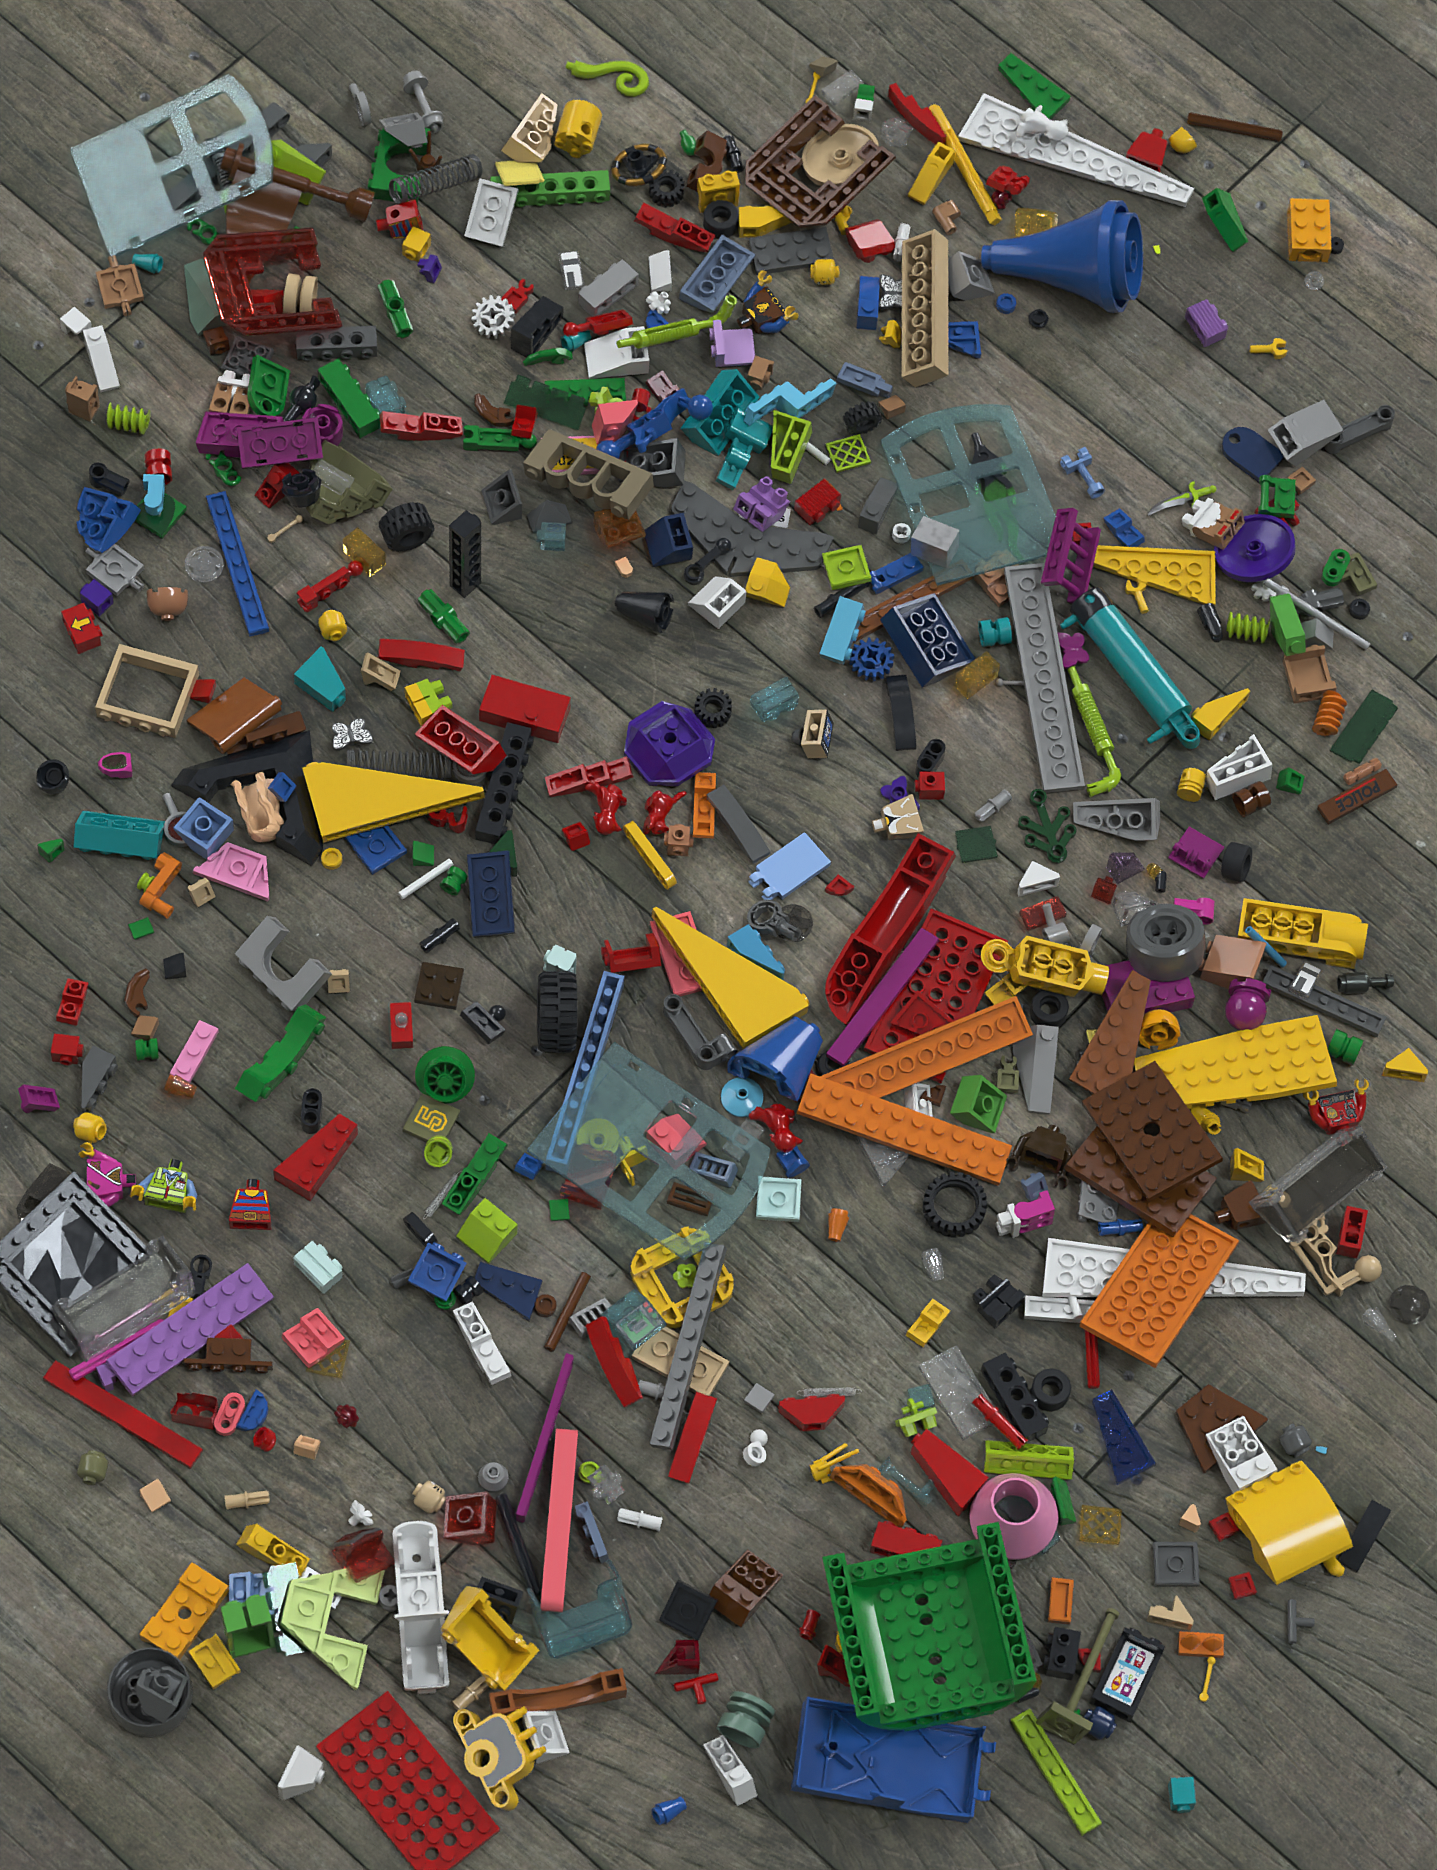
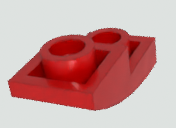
M67 979L62 993V1001L56 1015V1021L72 1025L78 1024L88 990V982Z

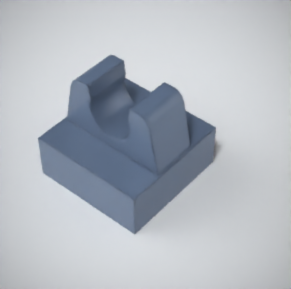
M1041 1172L1031 1173L1030 1178L1020 1181L1026 1198L1030 1201L1037 1199L1040 1192L1048 1190L1045 1176Z

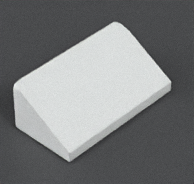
M669 250L649 256L651 292L671 291Z
M917 1083L905 1088V1107L933 1117L931 1102L924 1099L920 1100L924 1091H927V1096L931 1097L930 1085Z

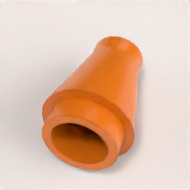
M836 1208L831 1209V1213L828 1214L829 1240L841 1241L842 1234L849 1220L848 1211Z

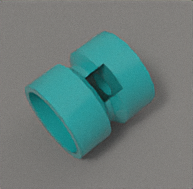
M1008 617L997 618L995 622H992L991 619L979 621L978 632L982 647L994 646L996 642L999 645L1012 642V631Z

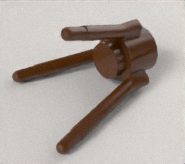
M431 131L427 132V154L420 159V162L413 149H409L418 171L439 165L442 160L441 155L437 161L431 155Z

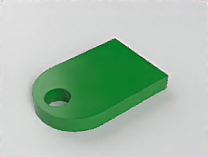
M256 355L252 359L247 392L248 402L257 415L277 416L282 413L285 407L290 370L260 355ZM262 403L267 406L268 411L263 408Z

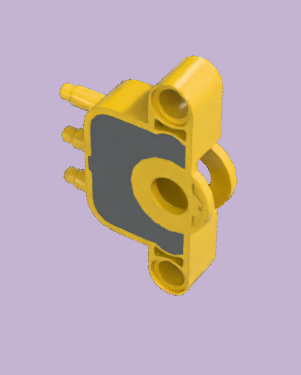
M526 1707L517 1709L507 1716L495 1713L481 1721L478 1714L466 1709H460L455 1713L453 1722L466 1748L464 1756L466 1769L470 1774L480 1777L494 1806L506 1811L515 1809L519 1799L513 1784L527 1776L534 1767V1760L541 1757L547 1751L545 1746H541L530 1752L525 1740L537 1733V1729L532 1726L521 1732L515 1722L528 1712ZM469 1716V1723L465 1725L464 1721ZM489 1753V1762L483 1767L482 1759L485 1754ZM507 1794V1801L502 1804V1798Z

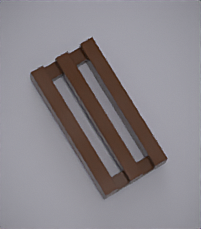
M674 1182L667 1199V1204L708 1217L715 1195ZM678 1190L681 1192H685L708 1200V1202L695 1199L694 1197L686 1196L675 1191Z

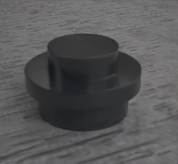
M1036 309L1030 313L1028 321L1034 328H1043L1048 323V315L1044 310Z

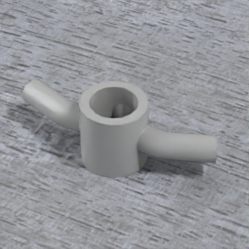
M1050 903L1042 905L1048 927L1042 929L1043 939L1063 945L1069 942L1068 930L1063 922L1056 924Z

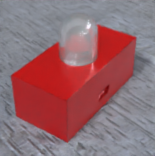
M411 1002L390 1003L392 1049L413 1048Z

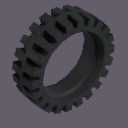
M950 1172L949 1175L944 1173L941 1174L940 1178L936 1177L928 1185L923 1199V1213L925 1220H928V1225L931 1228L934 1227V1231L937 1233L941 1231L942 1235L946 1237L947 1234H950L953 1238H956V1235L964 1237L966 1233L969 1235L974 1229L977 1230L983 1222L987 1210V1196L982 1185L979 1186V1182L976 1179L972 1180V1176L967 1174L965 1177L961 1172L958 1175H955L954 1172ZM947 1187L965 1189L975 1200V1212L969 1220L962 1223H952L943 1220L934 1208L936 1195Z

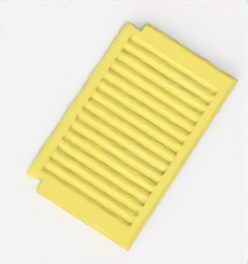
M514 160L495 163L504 186L544 182L537 162H516Z

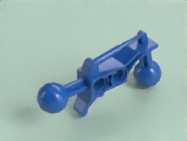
M682 388L665 398L652 411L627 425L628 434L615 442L612 440L601 441L596 449L619 459L621 451L635 443L639 453H643L647 450L646 447L650 442L672 429L671 423L674 418L684 410L688 409L689 414L696 420L707 419L713 410L712 401L705 395H696L688 398L685 389Z

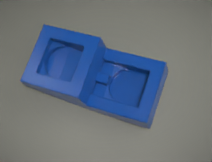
M1120 508L1104 517V522L1124 547H1137L1145 542L1144 536L1132 525V519Z

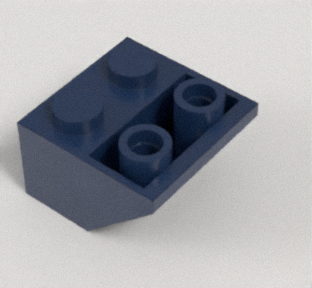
M684 513L664 516L643 530L653 567L691 560L693 558V544Z

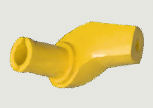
M1205 1103L1192 1105V1108H1190L1191 1113L1202 1129L1213 1135L1218 1134L1221 1131L1218 1115L1207 1109Z

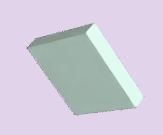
M758 1177L756 1219L799 1222L801 1179Z

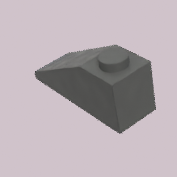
M882 477L879 479L861 511L858 528L874 534L878 533L900 484Z

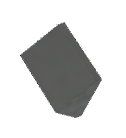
M509 469L482 489L488 515L493 525L522 519L521 499L513 472Z

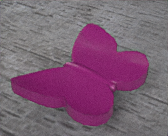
M1058 632L1060 648L1064 653L1062 659L1064 669L1075 666L1077 662L1087 663L1089 661V654L1082 649L1084 645L1083 634L1075 633L1071 637L1067 633Z

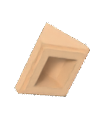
M299 1435L294 1443V1454L315 1460L321 1441Z
M1192 1504L1182 1516L1179 1525L1192 1532H1198L1201 1522L1196 1506Z

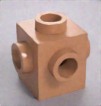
M682 824L669 825V833H664V845H668L667 855L688 856L689 847H693V835L690 834V827Z

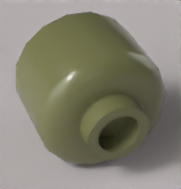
M90 1450L81 1456L77 1475L83 1479V1483L95 1485L96 1482H101L105 1479L109 1462L103 1453Z

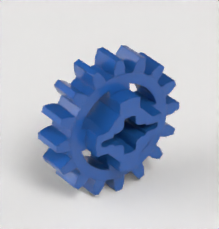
M868 637L867 642L861 639L859 645L854 644L849 664L852 665V671H858V677L864 675L866 681L869 677L876 681V676L883 679L884 673L889 674L890 668H893L894 654L891 653L892 648H885L886 642L884 641L880 644L878 643V638L874 642L871 641L870 637Z

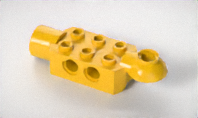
M1026 936L1015 949L1003 940L993 939L988 941L981 950V960L988 970L996 973L1008 971L1012 981L1015 983L1074 997L1080 990L1102 995L1107 984L1109 967L1091 962L1087 950L1031 936ZM992 954H997L1000 957V961H996Z

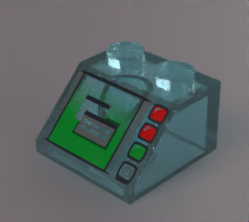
M636 1289L631 1290L601 1314V1316L607 1317L612 1335L619 1338L632 1351H635L667 1326L664 1319L649 1300Z

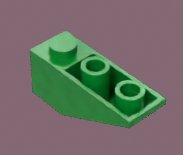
M1215 188L1205 195L1202 200L1206 211L1231 251L1234 252L1245 245L1248 239L1231 194Z

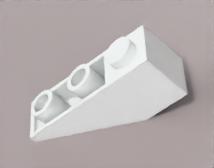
M723 1735L703 1745L727 1792L737 1806L757 1796L753 1778Z

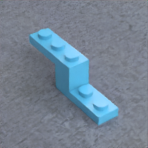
M830 378L825 383L821 382L813 391L806 392L805 395L788 381L781 386L777 385L768 395L764 394L759 401L751 403L746 408L747 413L744 422L750 426L775 408L779 412L801 418L832 396L836 382Z

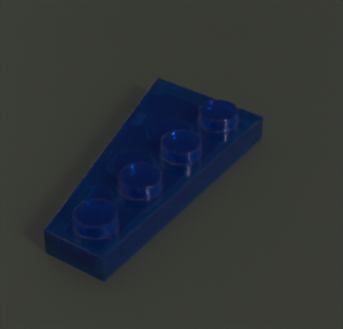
M1111 1389L1093 1398V1407L1117 1485L1156 1465L1155 1460L1113 1390Z

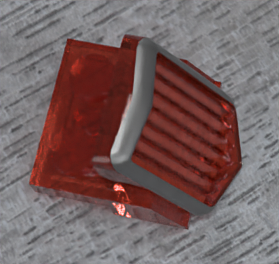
M380 1528L364 1529L350 1533L334 1543L335 1549L332 1550V1554L341 1568L347 1569L355 1583L379 1573L395 1563V1560L382 1542L384 1533Z

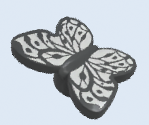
M881 274L879 276V283L884 291V296L879 301L878 308L890 309L893 306L902 308V279L894 281L892 277Z
M357 718L350 725H345L344 723L333 724L332 731L335 734L333 737L334 750L340 751L347 746H354L357 743L363 745L371 744L373 737L369 730L364 729L365 720Z

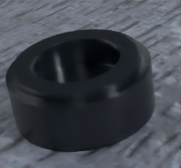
M1358 598L1351 602L1349 613L1353 618L1362 620L1369 615L1370 604L1366 600Z

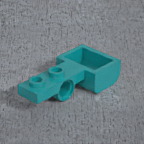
M739 407L734 411L724 436L733 441L715 480L731 490L736 488L742 471L751 457V450L760 454L766 447L773 431V425L761 419L749 426L744 422L747 412Z

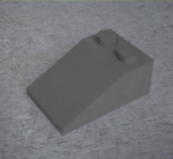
M678 438L650 442L646 447L647 450L643 453H639L636 445H631L621 451L620 460H626L627 463L652 473L654 487L667 488L684 484L686 451ZM618 478L619 483H623L624 480Z

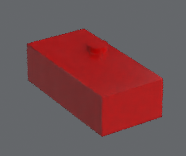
M491 675L479 708V721L506 728L507 722L531 728V736L558 743L570 711L571 697Z

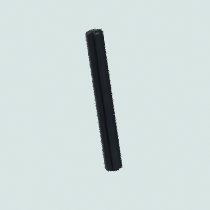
M506 1493L496 1496V1503L530 1596H538L542 1593V1589Z

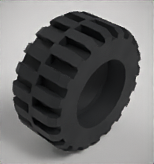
M543 971L538 976L537 1041L538 1050L543 1053H571L576 1048L577 980L576 974L571 971Z

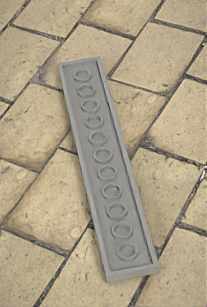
M1045 563L1008 566L1004 568L1042 788L1046 793L1084 789V777L1049 586L1041 584Z

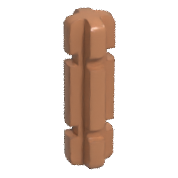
M1374 758L1369 761L1370 763L1362 764L1353 769V772L1349 771L1343 777L1344 781L1348 785L1355 783V780H1360L1370 775L1372 771L1379 770L1382 766L1378 758Z

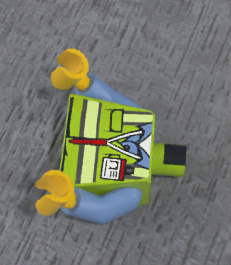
M171 1159L168 1169L158 1167L155 1172L150 1173L139 1185H133L131 1188L130 1197L132 1198V1196L137 1195L139 1196L138 1200L142 1201L144 1195L145 1205L181 1213L186 1212V1207H193V1211L196 1210V1189L193 1182L188 1179V1174L181 1171L183 1163L179 1160Z

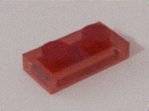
M1058 896L1020 910L1019 914L1028 931L1047 924L1042 907L1044 904L1050 903L1055 921L1066 917L1067 913Z

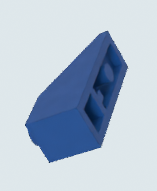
M860 276L856 329L876 330L879 306V277Z

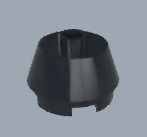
M301 469L302 473L295 475L289 473L282 479V493L292 506L298 508L308 507L315 504L320 497L321 479L314 470Z

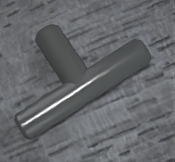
M1289 1599L1287 1601L1288 1643L1295 1644L1297 1642V1626L1314 1627L1315 1619L1297 1617L1296 1600Z

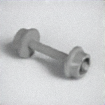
M420 71L407 73L403 78L404 91L408 94H416L424 113L422 118L425 128L430 129L431 134L439 132L444 126L442 121L443 114L440 111H431L422 91L427 87L428 79Z

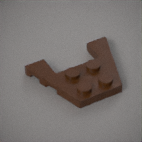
M1209 1384L1177 1409L1175 1413L1186 1438L1190 1441L1193 1448L1192 1451L1195 1457H1197L1204 1474L1217 1464L1212 1450L1206 1444L1208 1442L1206 1434L1242 1416L1245 1417L1254 1433L1268 1421L1262 1414Z

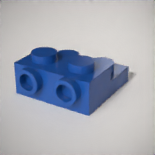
M435 1242L433 1244L428 1243L407 1282L446 1302L467 1263L463 1261L464 1258L459 1254L452 1253L451 1255L445 1252V1248Z

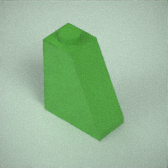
M1290 594L1270 597V627L1275 640L1286 656L1305 653V633Z

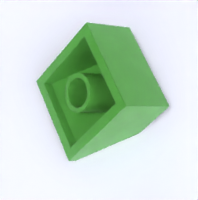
M982 1075L962 1076L950 1114L964 1125L995 1133L1007 1095Z

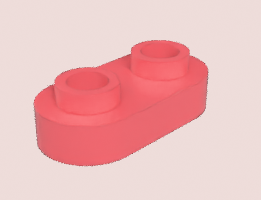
M230 1393L223 1399L214 1420V1427L218 1434L229 1436L236 1430V1426L245 1409V1401L242 1395ZM236 1403L238 1407L232 1409L230 1405ZM228 1423L229 1427L223 1428L222 1424Z

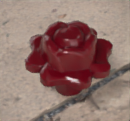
M996 189L991 198L998 209H1005L1007 203L1012 200V194L1006 190L1001 192Z
M348 1404L337 1406V1410L334 1412L337 1422L345 1428L350 1426L356 1427L359 1421V1417L356 1415V1408Z

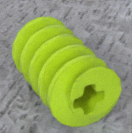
M109 403L106 422L109 429H112L115 425L117 430H121L123 427L124 431L128 432L131 428L132 432L136 433L139 429L140 434H145L149 426L151 412L149 410L144 415V410L141 408L139 413H136L135 407L132 408L131 412H128V406L126 405L123 411H121L119 404H117L115 409H112V403Z
M1229 612L1226 631H1228L1229 638L1236 633L1237 639H1240L1241 635L1244 634L1245 641L1252 636L1253 642H1256L1258 637H1260L1261 644H1263L1268 635L1270 619L1265 624L1263 617L1259 622H1257L1256 616H1253L1251 621H1249L1247 614L1241 619L1240 613H1237L1235 618H1233L1232 612Z

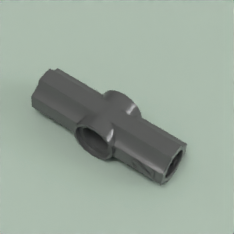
M1339 587L1321 592L1309 590L1299 597L1320 612L1343 606L1344 604L1343 593ZM1294 605L1298 616L1307 614V616L1312 617L1310 614Z

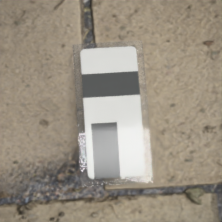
M578 250L559 252L564 291L582 289L585 285Z
M1304 961L1288 991L1308 1000L1323 970Z

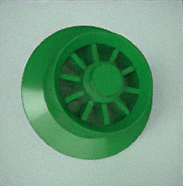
M441 1046L427 1051L420 1058L415 1069V1080L421 1093L445 1104L453 1103L464 1098L472 1089L475 1081V1069L472 1061L464 1052L454 1047Z

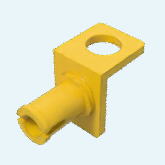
M623 1137L625 1143L620 1139L619 1148L624 1155L620 1157L621 1170L631 1186H635L634 1174L630 1168L648 1159L647 1148L643 1146L635 1150L629 1138Z

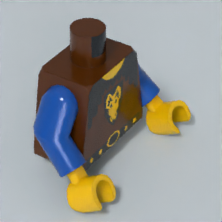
M765 270L759 272L758 279L760 281L756 282L743 301V316L737 319L741 329L751 325L758 334L763 332L778 333L789 323V320L798 319L796 312L791 315L795 311L793 306H788L784 309L768 286H763L772 281V276L770 275L765 280L763 279L767 273Z

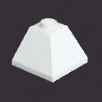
M297 1746L278 1784L279 1799L286 1800L313 1790L316 1783L320 1784L325 1775L323 1762L302 1747Z

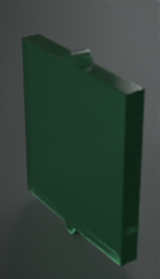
M991 826L955 831L958 844L956 849L959 850L962 863L998 858L995 846L996 839L993 837Z

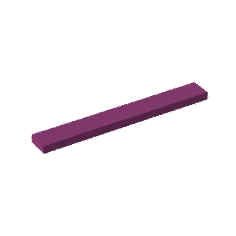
M923 928L918 931L828 1050L826 1057L842 1067L847 1064L939 942L938 937Z
M568 1353L565 1354L516 1512L517 1522H525L571 1374L574 1357Z

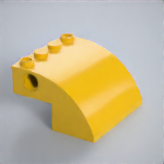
M1302 1461L1293 1463L1289 1467L1275 1472L1271 1476L1255 1482L1240 1491H1236L1225 1498L1228 1512L1235 1524L1251 1541L1254 1560L1276 1585L1353 1547L1347 1528L1334 1502L1318 1478Z

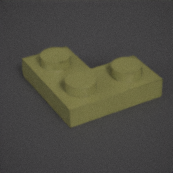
M1359 552L1350 555V563L1341 582L1350 580L1358 596L1376 589L1377 583Z

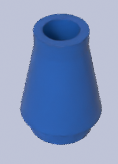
M678 1797L655 1804V1807L651 1809V1813L658 1825H666L680 1812L685 1810L687 1806L684 1799Z

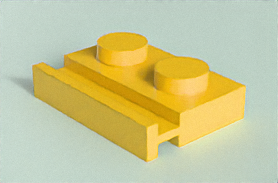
M217 1634L189 1650L190 1656L213 1690L231 1679L235 1674L241 1672Z

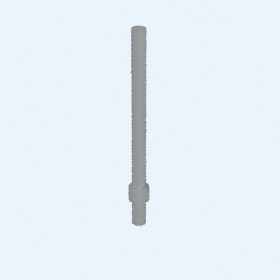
M1269 578L1265 580L1263 585L1274 591L1276 596L1289 593L1294 605L1361 648L1367 650L1369 647V642L1289 592V589L1284 585L1280 586Z

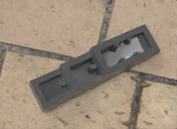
M725 785L707 794V800L718 812L719 819L730 831L732 839L752 863L771 854L761 835Z

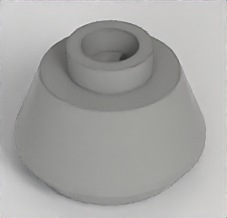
M487 1463L479 1471V1483L488 1491H499L508 1482V1471L500 1463Z

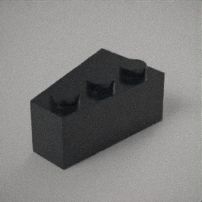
M545 296L536 301L511 327V350L524 357L538 352L562 320L563 307Z

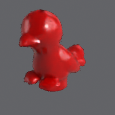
M596 781L585 785V789L594 793L597 797L601 810L600 813L594 812L595 816H593L596 830L602 835L621 831L622 829L616 821L615 813L619 806L625 807L627 805V798L622 795V790L613 784H609L607 788L599 786Z
M773 1104L770 1108L765 1109L756 1107L748 1116L750 1120L761 1121L766 1124L769 1130L774 1133L769 1135L771 1137L770 1140L781 1152L788 1153L796 1145L803 1142L802 1139L795 1136L789 1129L790 1123H793L795 1119L793 1117L795 1116L794 1110L786 1108L782 1104Z

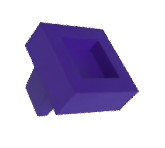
M430 254L428 259H420L417 267L421 268L420 274L425 275L427 282L435 283L442 269L438 256Z

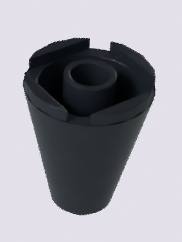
M622 592L620 595H617L615 606L620 613L655 632L663 633L662 629H667L672 618L673 609L670 608V602L674 603V598L672 594L667 592Z

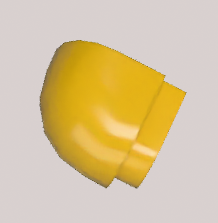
M1183 127L1178 129L1168 139L1171 142L1170 146L1179 153H1189L1197 148L1195 140Z

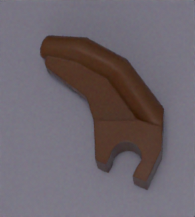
M475 394L474 405L481 417L497 427L513 425V417L510 419L505 418L511 415L510 409L496 408L489 403L484 395Z
M146 968L135 973L129 981L124 998L127 1008L136 1018L140 1015V1012L136 1010L138 1007H143L145 1010L148 1009L143 995V989L150 978V972Z

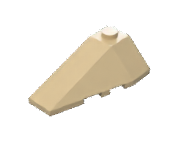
M541 93L501 151L516 162H542L551 149L552 129L558 104Z

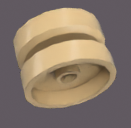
M288 274L283 296L284 317L295 318L299 310L301 319L313 320L318 290L317 277L306 276L301 287L300 275Z

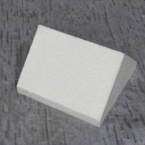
M528 1711L523 1715L522 1723L524 1729H529L532 1726L537 1729V1733L528 1739L531 1751L541 1746H545L547 1750L546 1753L535 1760L536 1764L570 1753L556 1711Z

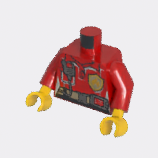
M1365 1078L1363 1087H1359L1358 1079L1354 1081V1086L1358 1089V1092H1355L1354 1089L1319 1097V1092L1316 1090L1312 1091L1313 1096L1311 1098L1308 1092L1303 1093V1097L1309 1100L1308 1108L1311 1120L1321 1129H1324L1328 1135L1339 1133L1341 1142L1351 1141L1353 1139L1351 1130L1357 1128L1366 1110V1092L1364 1090L1369 1087V1082Z

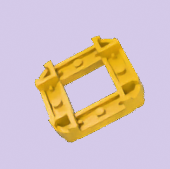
M689 1226L681 1228L679 1233L645 1250L643 1248L639 1249L631 1263V1277L641 1296L654 1309L653 1312H656L658 1317L662 1319L663 1323L661 1324L669 1329L682 1327L690 1297L676 1304L672 1302L654 1271L691 1253L695 1262L699 1265L704 1243L712 1244L710 1236L705 1231L702 1232L698 1229L689 1228ZM724 1264L710 1312L724 1306L732 1298L734 1280Z

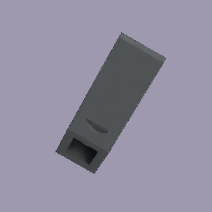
M94 1045L82 1063V1113L92 1112L95 1109L97 1097L105 1092L108 1085L107 1080L110 1076H114L118 1068L115 1055Z

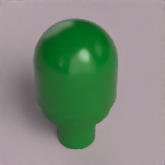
M682 130L679 133L682 138L680 145L686 155L694 156L696 140L692 135H688L687 130Z

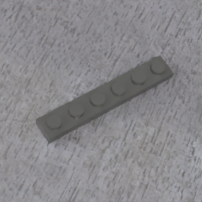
M1270 965L1263 980L1266 988L1378 1037L1386 1016L1314 984L1309 992L1305 993L1293 987L1297 976Z

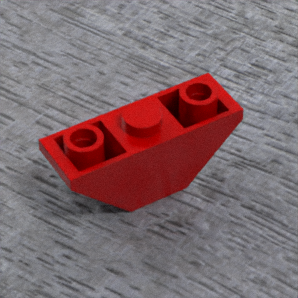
M830 1394L822 1398H817V1396H807L804 1399L798 1400L792 1397L785 1398L783 1401H779L778 1412L801 1431L825 1430L844 1408L845 1396Z

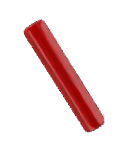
M1085 1330L1088 1388L1097 1389L1100 1386L1098 1338Z

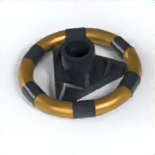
M653 144L633 145L624 149L616 156L612 162L611 172L614 179L623 185H644L654 181L662 174L666 168L667 157L660 147ZM643 151H649L657 155L644 156ZM622 161L633 179L620 175L619 167ZM659 161L658 167L652 173L646 175L649 172V170Z

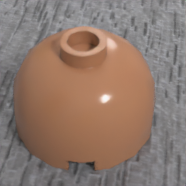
M160 587L158 592L152 593V589L147 590V603L151 612L161 616V620H174V616L182 614L187 607L188 591L185 589L184 592H181V588Z

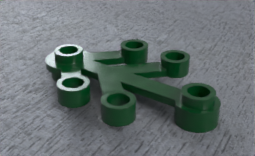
M1035 789L1031 792L1030 803L1037 808L1042 826L1031 821L1027 816H1021L1018 820V827L1021 830L1029 829L1047 838L1049 844L1038 840L1034 834L1026 835L1024 844L1027 848L1036 847L1046 852L1047 858L1051 862L1062 863L1067 858V849L1065 847L1069 840L1075 837L1077 829L1072 824L1066 825L1064 835L1059 842H1057L1055 835L1064 820L1069 818L1070 809L1066 806L1060 807L1057 817L1051 825L1044 805L1047 794L1042 789ZM1039 798L1041 802H1037L1034 799ZM1065 811L1067 815H1062L1060 812ZM1026 821L1028 824L1023 825L1021 822ZM1071 829L1073 833H1068L1067 830ZM1032 839L1034 842L1029 843L1027 840ZM1058 852L1060 856H1055L1053 853Z

